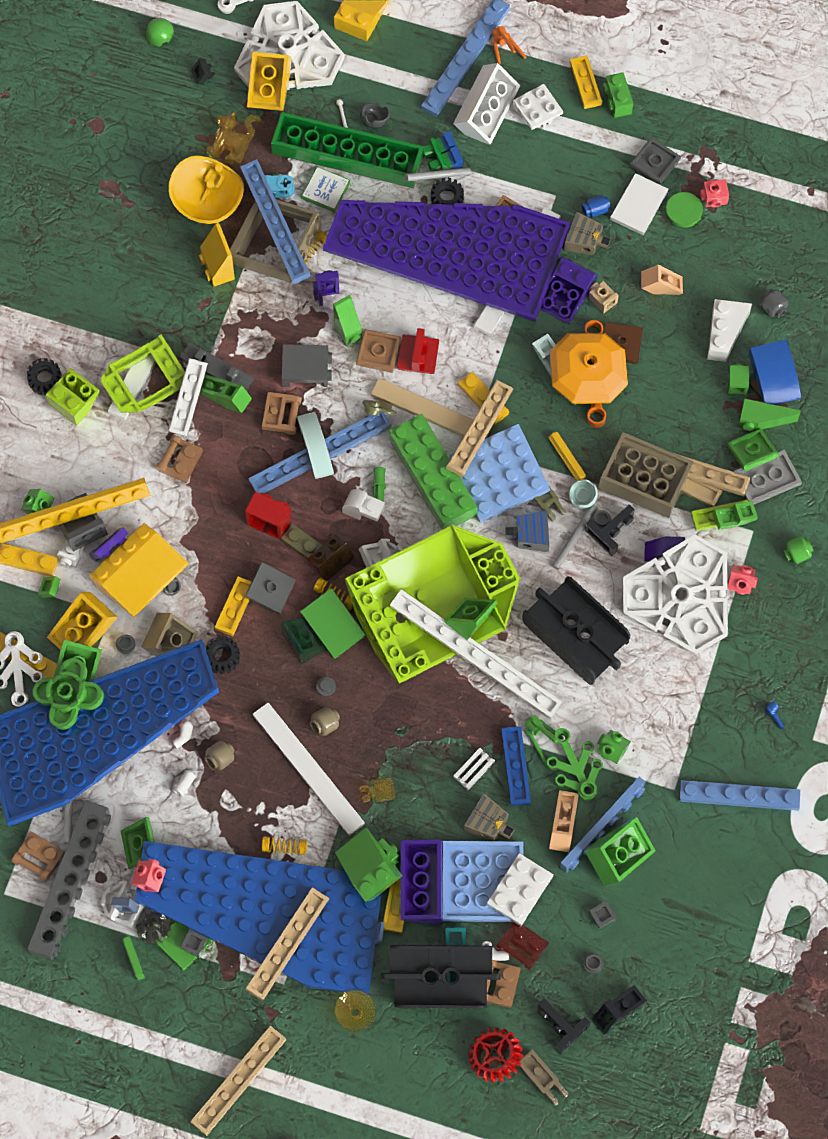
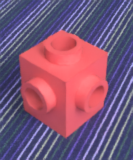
M711 179L704 182L703 189L700 190V197L702 201L704 200L706 207H719L728 204L729 191L726 179Z
M733 564L727 589L733 590L738 594L750 595L751 588H756L758 577H755L756 570L747 565L739 566Z
M153 859L138 861L131 884L143 891L159 892L166 869Z

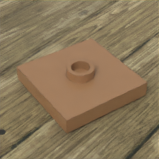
M365 329L356 365L393 373L401 337Z

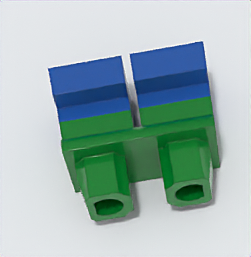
M450 131L443 133V136L437 139L430 138V143L424 146V158L431 156L435 158L428 161L430 172L463 168V158Z

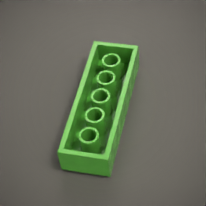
M423 414L389 430L391 444L441 530L451 525L458 526L477 516L478 507L459 475L446 469L450 460Z

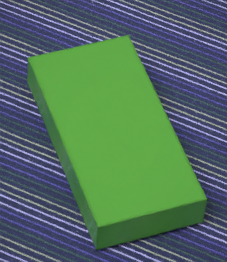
M130 936L123 938L122 941L136 979L141 980L145 976Z

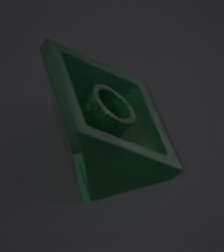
M305 618L283 621L280 624L282 635L301 664L327 649Z

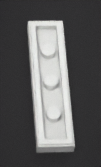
M152 355L132 366L124 379V383L135 400L138 398L156 363ZM114 401L108 409L109 414L126 420L129 413H121Z
M189 358L169 432L187 437L208 363Z

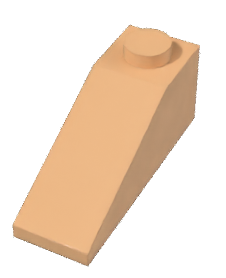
M559 790L549 849L569 853L578 793Z

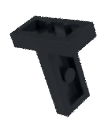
M629 504L603 529L590 519L585 525V532L613 556L618 551L619 545L612 538L619 534L620 528L623 525L627 526L633 521L635 509Z
M633 985L612 1001L610 999L606 1001L594 1015L592 1021L605 1035L618 1022L644 1005L647 1000Z
M545 999L538 1004L539 1015L545 1021L549 1019L553 1024V1029L560 1036L564 1035L555 1045V1050L560 1055L590 1027L591 1022L584 1017L573 1028Z

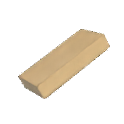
M686 478L681 493L709 507H714L722 494V490Z

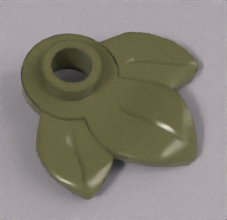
M364 400L362 402L366 413L379 415L381 411L388 414H397L396 411L391 409L392 404L382 400Z

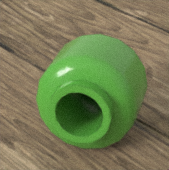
M801 535L787 541V549L783 550L788 561L793 560L795 564L811 558V552L814 551L808 538H804Z

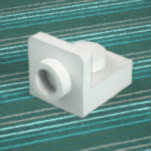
M66 540L62 550L57 553L60 563L68 567L71 565L77 567L86 546L73 552Z

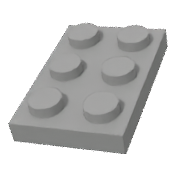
M785 450L778 452V458L744 472L740 468L733 471L750 477L744 494L748 502L752 501L753 505L801 485L802 481Z

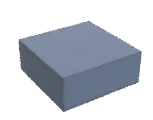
M112 898L111 905L119 912L138 913L139 905L131 898Z

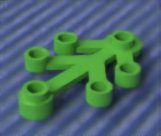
M560 728L555 732L554 737L557 739V744L562 746L570 765L559 761L556 757H549L546 766L550 770L559 769L575 775L579 781L569 780L565 775L559 774L555 778V785L557 787L565 786L578 791V795L582 799L592 800L597 795L598 789L595 785V780L603 763L600 759L592 760L590 764L591 772L588 779H586L584 769L589 755L594 750V744L590 741L583 743L582 754L578 762L568 742L570 740V732L565 728ZM563 735L565 737V740H559L558 736ZM590 745L591 750L587 751L584 746ZM550 760L555 761L556 765H555V766H551V765L549 764V761H550ZM593 763H599L600 767L595 768ZM558 778H563V779H564V783H563V784L558 783L557 779H558ZM584 788H589L591 793L586 794Z

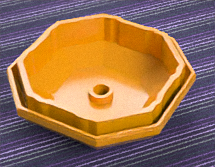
M567 333L550 350L552 387L572 404L611 403L628 385L625 349L606 333ZM592 361L593 365H589L587 362Z

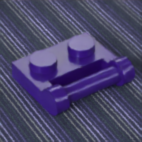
M124 527L116 529L108 539L89 553L90 557L95 562L101 559V557L102 559L106 558L112 552L110 549L113 546L117 545L118 547L126 540L125 536L128 534Z

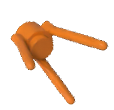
M499 26L492 31L493 39H491L498 64L501 61L497 44L501 46L507 44L512 53H515L516 49L523 59H526V55L503 26Z

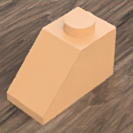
M656 265L641 271V288L652 294L681 295L683 294V277L660 265Z

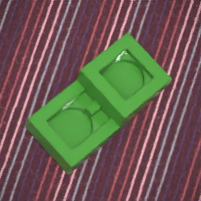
M752 501L737 503L733 507L717 509L713 512L718 530L740 526L758 519Z

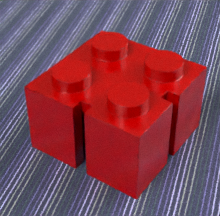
M255 492L245 510L248 526L263 532L267 523H270L266 534L281 540L292 522L289 505L281 500H273L266 493L260 494Z

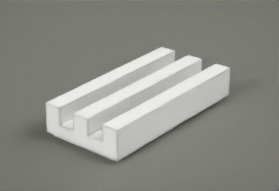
M479 748L457 771L453 778L469 790L492 766L495 760ZM479 756H481L478 762L461 779L460 776L469 768V766ZM486 760L485 766L467 784L465 781Z

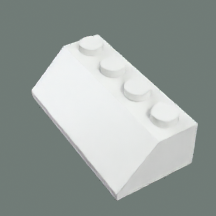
M498 63L483 65L453 124L464 135L486 144H491L520 85Z

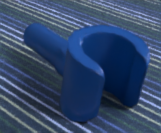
M771 701L765 707V712L767 715L772 716L780 729L785 726L775 713L779 707L775 702Z

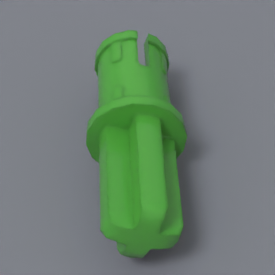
M375 467L374 481L371 484L373 498L384 502V489L387 486L385 484L386 469L384 467Z

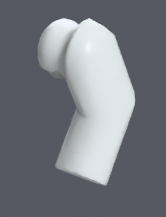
M182 720L179 723L180 735L171 740L176 749L192 737L193 726L188 720Z
M484 941L481 945L492 946V943L489 941ZM493 947L492 960H509L508 950L497 951Z

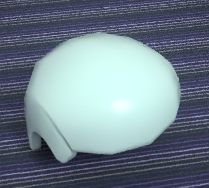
M579 480L571 485L569 498L574 506L581 509L589 508L595 504L598 498V490L596 485L589 480Z

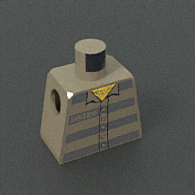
M576 212L565 241L564 250L594 255L597 246L608 249L611 238L602 236V224Z
M483 794L464 825L465 832L489 841H495L499 834L510 839L515 829L505 824L509 814L485 794Z

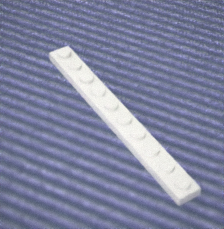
M403 590L399 591L389 607L551 719L561 705L562 701L472 638L468 640L463 638L448 626L442 617Z

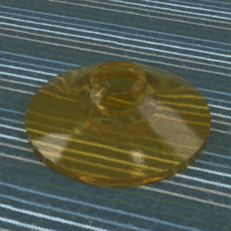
M351 990L344 993L335 1005L337 1021L342 1027L350 1031H360L367 1028L375 1018L376 1007L373 999L367 993L360 990ZM353 1009L359 1010L358 1015H353L351 1012Z

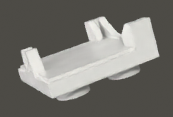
M545 84L513 100V108L516 112H520L531 130L541 125L546 127V123L550 125L552 119L563 114V110Z

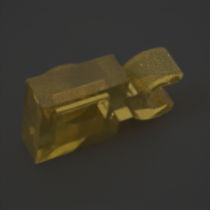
M392 778L372 781L373 787L367 785L359 787L360 792H368L367 796L361 797L362 802H368L372 797L376 798V802L396 799Z

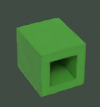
M743 364L730 365L728 372V394L747 395L749 389V366H744Z

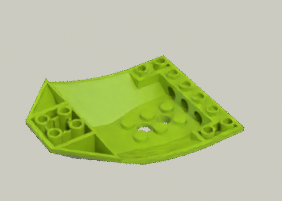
M454 525L345 578L356 616L374 652L398 684L457 655V653L407 618H405L403 623L396 620L398 612L389 606L400 590L409 594L444 620L464 598L496 600L497 604L489 617L470 637L477 643H480L506 630L520 577L502 543Z

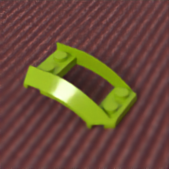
M159 335L158 338L127 356L109 363L100 381L121 413H138L179 391L185 371L163 336ZM152 355L170 384L153 395L136 402L119 373Z

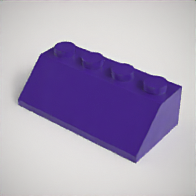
M401 840V920L422 925L443 924L442 841Z

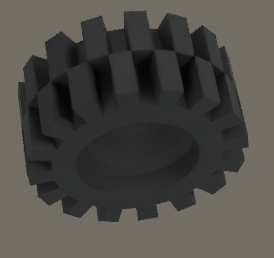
M449 177L448 181L442 178V182L437 180L436 184L432 185L431 204L454 205V203H463L464 189L461 183L457 184L456 179L452 182ZM443 191H451L454 194V198L452 200H443L440 194Z
M40 358L38 363L33 361V366L29 365L27 379L30 388L35 393L37 391L39 395H42V392H44V395H46L62 378V374L58 364H54L53 360L50 359L49 362L48 358H44V361H41ZM48 371L52 374V377L47 382H40L37 379L38 374Z
M220 636L216 637L217 640L211 639V643L206 645V651L212 670H215L217 674L219 672L225 674V671L230 673L232 668L235 670L237 668L236 665H239L240 651L237 643L233 642L231 638L228 640L226 636H223V639H220ZM217 650H228L230 657L223 662L216 660L215 653Z

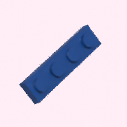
M521 726L501 728L511 806L531 804Z

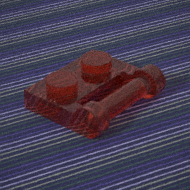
M514 922L500 939L496 948L500 951H505L520 961L530 971L548 947L549 942L524 925L520 926ZM508 941L531 957L528 958L508 944Z

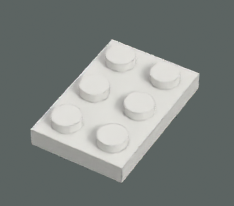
M519 853L487 902V905L522 926L554 874Z

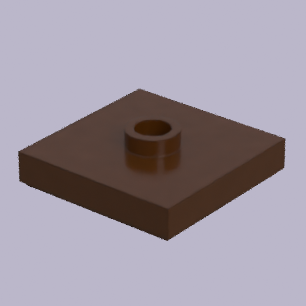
M606 322L604 333L625 349L626 363L638 364L643 327Z

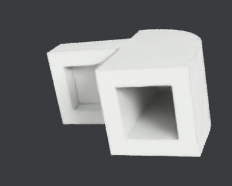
M353 489L350 491L342 507V513L358 520L365 516L378 521L385 507V502L368 496L365 491Z

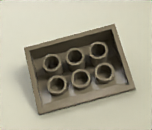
M623 432L600 478L598 489L669 518L693 461Z

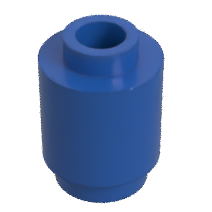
M599 195L585 200V203H582L581 206L584 215L593 218L607 213L610 202L607 197Z

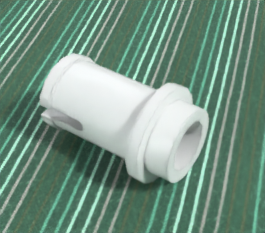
M185 770L179 782L174 784L173 792L180 797L187 795V789L196 776Z

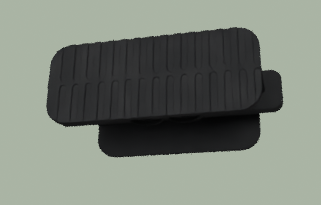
M567 576L565 581L550 596L540 587L535 591V596L539 600L528 610L523 611L522 620L525 626L554 651L560 659L568 664L574 672L582 677L584 681L589 685H593L595 679L609 666L616 671L621 667V662L614 654L622 646L629 643L630 632L572 577ZM572 619L576 624L568 625L566 621ZM585 632L588 633L590 637L582 638L580 634Z
M390 945V973H381V979H395L394 1007L487 1008V980H501V974H492L493 946ZM432 970L436 973L435 981L428 982L425 980V973ZM448 971L456 972L457 979L454 982L446 981L445 975Z

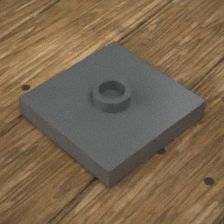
M651 137L632 160L630 167L661 185L681 160V156Z
M261 562L245 598L279 615L296 580Z

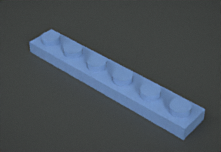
M640 776L564 858L560 868L565 873L569 869H575L580 862L578 859L583 854L587 855L585 850L595 840L602 838L606 834L604 830L609 825L612 827L618 821V815L622 811L625 813L631 807V801L634 797L639 798L645 791L643 788L645 781Z
M681 780L679 802L799 811L800 789Z

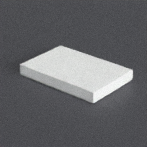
M635 173L610 220L644 235L668 193V188Z

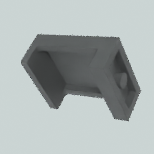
M283 345L282 387H290V382L324 383V387H328V381H332V370L328 369V364H332V352H329L328 345Z
M86 493L81 494V495L76 496L75 498H73V499H71V500H69V501H72V500H75V499H78V498L87 496V494H86ZM97 513L58 525L73 552L108 535L105 525Z

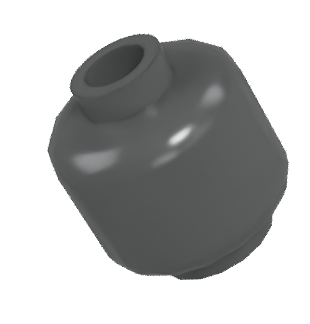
M770 289L762 295L760 305L769 317L777 316L779 318L787 312L786 308L789 302L779 290Z

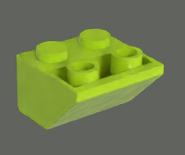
M70 368L48 391L46 398L51 407L77 426L91 410L100 390Z

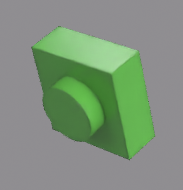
M56 576L43 577L38 595L42 598L55 597L59 590L61 579Z

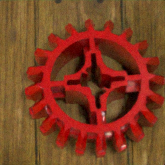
M495 1027L494 1032L491 1028H487V1034L480 1031L481 1037H474L476 1043L470 1044L472 1051H468V1056L471 1057L468 1060V1063L472 1065L471 1070L476 1072L478 1078L483 1077V1080L486 1082L490 1079L492 1083H495L497 1078L500 1082H503L504 1076L511 1079L509 1073L511 1071L517 1073L515 1066H521L519 1059L523 1058V1054L520 1053L523 1048L521 1045H518L520 1043L519 1039L514 1038L515 1035L512 1032L508 1033L505 1028L500 1031L499 1027ZM498 1041L494 1045H489L492 1042ZM510 1046V1055L508 1060H506L505 1054L508 1051L507 1048ZM483 1050H485L486 1056L483 1059L484 1062L481 1064V1054ZM491 1052L497 1053L500 1058L494 1057ZM496 1065H502L499 1068L493 1069Z

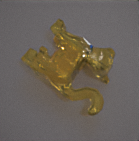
M235 112L232 115L219 116L217 119L219 129L215 133L213 146L207 147L209 157L217 159L222 151L227 149L231 152L229 155H226L225 163L233 165L236 162V164L240 165L245 156V150L248 148L250 140L254 137L255 130L251 123L252 121H261L258 115H250L245 119L244 126L247 134L232 131L237 124Z

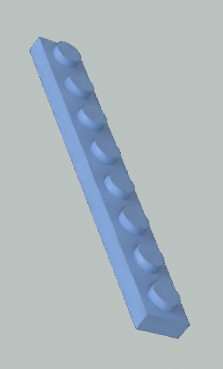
M492 0L421 105L422 110L435 117L439 115L491 38L492 31L499 26L510 10V4L502 0Z
M256 159L241 166V170L293 284L311 277L258 160Z
M380 411L379 415H370L326 438L325 443L330 459L392 428V424L385 413ZM307 448L248 478L253 490L260 494L266 493L312 469Z

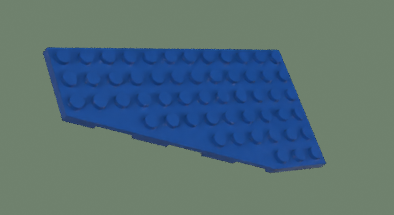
M198 640L88 681L96 683L103 690V702L93 710L80 709L75 724L69 729L60 730L56 728L49 719L51 706L42 705L38 701L0 714V800L7 824L11 826L67 805L219 693L203 640Z
M144 841L141 861H148V859L156 860L160 863L161 867L166 869L159 892L143 891L137 887L135 902L187 926V928L213 941H217L259 964L263 963L311 888L313 887L329 898L328 902L281 973L308 988L364 996L369 995L381 894L374 900L365 902L353 886L345 870Z

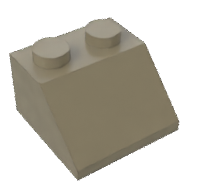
M157 612L141 647L152 655L158 656L193 643L198 631L172 613Z

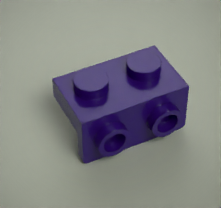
M327 270L323 273L315 274L316 281L312 282L314 300H318L320 307L323 306L322 296L340 294L338 270Z

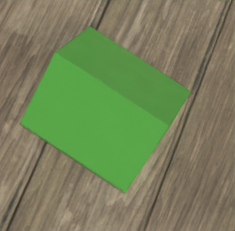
M464 598L444 621L463 638L468 640L489 617L497 601L492 599Z
M64 640L54 678L58 676L63 662L70 658H77L87 667L86 682L94 680L102 649Z
M145 817L121 830L128 869L137 867L138 861H141L144 841L155 843L149 817Z

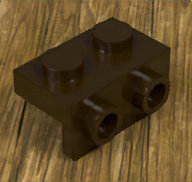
M333 535L308 558V561L315 566L320 577L328 581L354 558V555L347 542L337 535Z

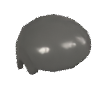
M379 102L364 105L360 113L363 123L374 129L384 126L390 115L389 108L387 106H380Z

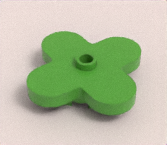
M70 658L63 662L58 676L40 679L33 688L34 698L42 705L51 706L49 713L50 722L60 730L69 729L75 724L80 709H96L104 699L103 690L96 683L86 682L87 667L77 658Z

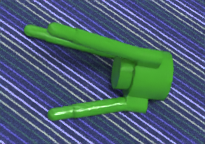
M533 715L524 724L527 728L525 733L531 739L540 758L546 765V757L533 735L538 736L543 732L554 743H557V739L553 737L556 731L542 719ZM562 735L558 736L559 739H564Z

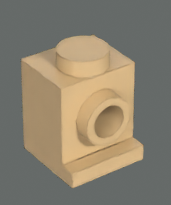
M604 281L600 284L598 282L594 283L589 289V300L603 314L618 302L619 295L614 293Z

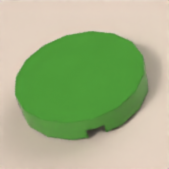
M681 192L673 195L668 200L666 216L675 226L681 228L692 227L701 219L703 206L699 198L694 194Z

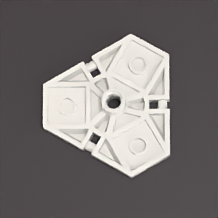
M298 1L267 4L263 6L251 31L252 38L251 40L247 39L235 64L234 71L249 88L252 52L289 55L292 57L289 78H295V80L289 81L287 90L294 87L301 89L332 85L344 60V53L324 30H318L319 26Z
M697 535L691 536L664 552L661 558H654L623 577V613L656 632L659 630L664 633L663 636L695 654L712 646L728 636V598H725V590H727V552ZM668 563L671 568L664 572L661 566ZM679 589H685L687 592V596L683 600H679L676 596ZM718 590V598H711V591ZM665 618L671 621L668 627L662 624Z

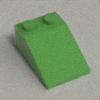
M634 817L598 839L585 850V853L603 885L620 882L656 850L637 817Z
M367 828L363 829L335 852L353 886L365 902L374 900L402 877V874Z

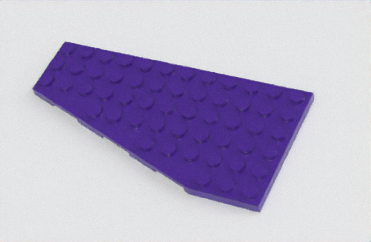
M341 200L323 246V251L536 322L568 233L570 222L519 205L483 206V204L467 203L446 205L424 204V202L395 201V203L365 202V200Z

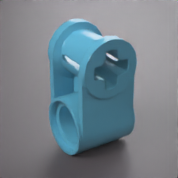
M265 175L275 198H289L293 196L295 187L291 176Z

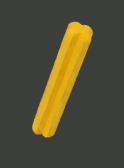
M552 433L549 436V440L576 481L583 480L586 477L585 472L559 433Z

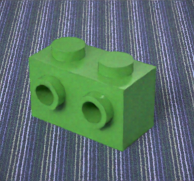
M624 72L606 76L603 90L607 94L608 106L612 110L614 118L632 114L633 100Z

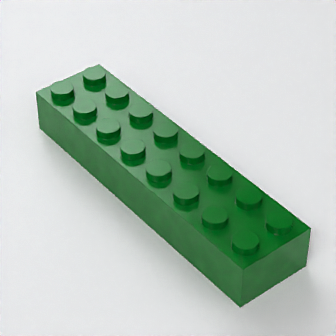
M281 112L271 143L272 154L410 188H414L416 181H405L404 176L405 174L419 173L424 155V146Z

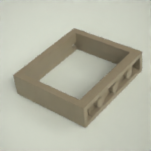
M276 199L284 216L308 223L297 245L303 260H305L306 251L309 246H312L314 236L322 226L319 213ZM255 201L230 248L233 265L291 283L292 280L286 268L282 269L244 257L263 219Z

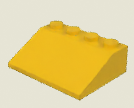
M143 523L89 576L98 590L132 617H135L189 563L155 530Z

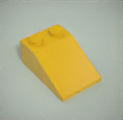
M344 0L334 16V28L367 42L389 0Z
M252 52L247 107L284 111L290 77L291 56Z
M217 223L200 246L201 254L198 255L201 265H205L207 268L205 270L206 278L208 281H212L213 286L235 280L232 254L221 226Z
M80 592L47 638L60 650L64 640L92 647L108 631L118 616L91 592Z

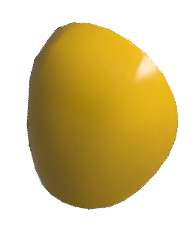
M191 156L181 161L175 167L169 181V196L175 208L188 219L205 224L218 223L228 218L241 202L244 191L243 180L233 169L217 160L204 156Z

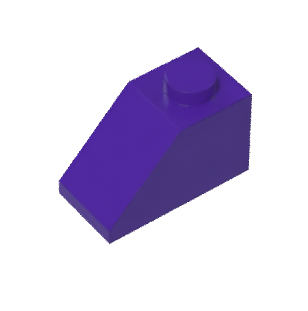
M665 536L645 542L644 561L649 562L654 558H661L664 552L685 541V537Z

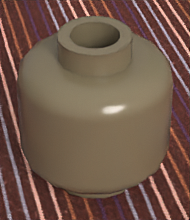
M323 707L311 715L310 727L315 734L326 736L339 727L340 716L336 710Z
M217 741L206 750L205 762L213 770H223L234 761L233 746L230 743Z

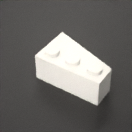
M714 300L707 360L727 361L750 314L752 304Z

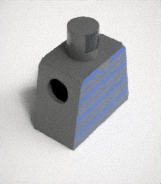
M547 511L518 516L516 518V527H505L506 539L517 538L519 549L549 552Z

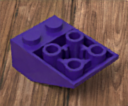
M562 257L550 279L540 309L570 324L589 294V289L595 283L598 274L566 257Z

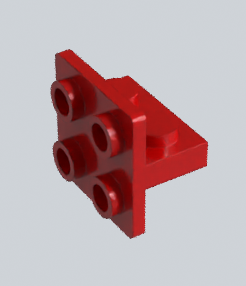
M417 328L416 336L403 334L397 369L434 374L439 339L428 338V336H425V329Z

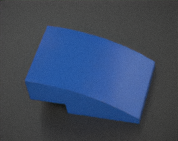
M787 340L750 348L748 355L754 369L753 375L763 403L778 405L801 399L797 373Z

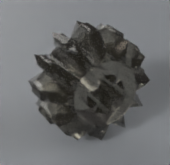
M151 911L150 914L145 913V917L139 918L140 923L136 925L138 937L147 945L151 943L155 946L157 941L162 943V939L168 937V932L171 931V923L168 917Z

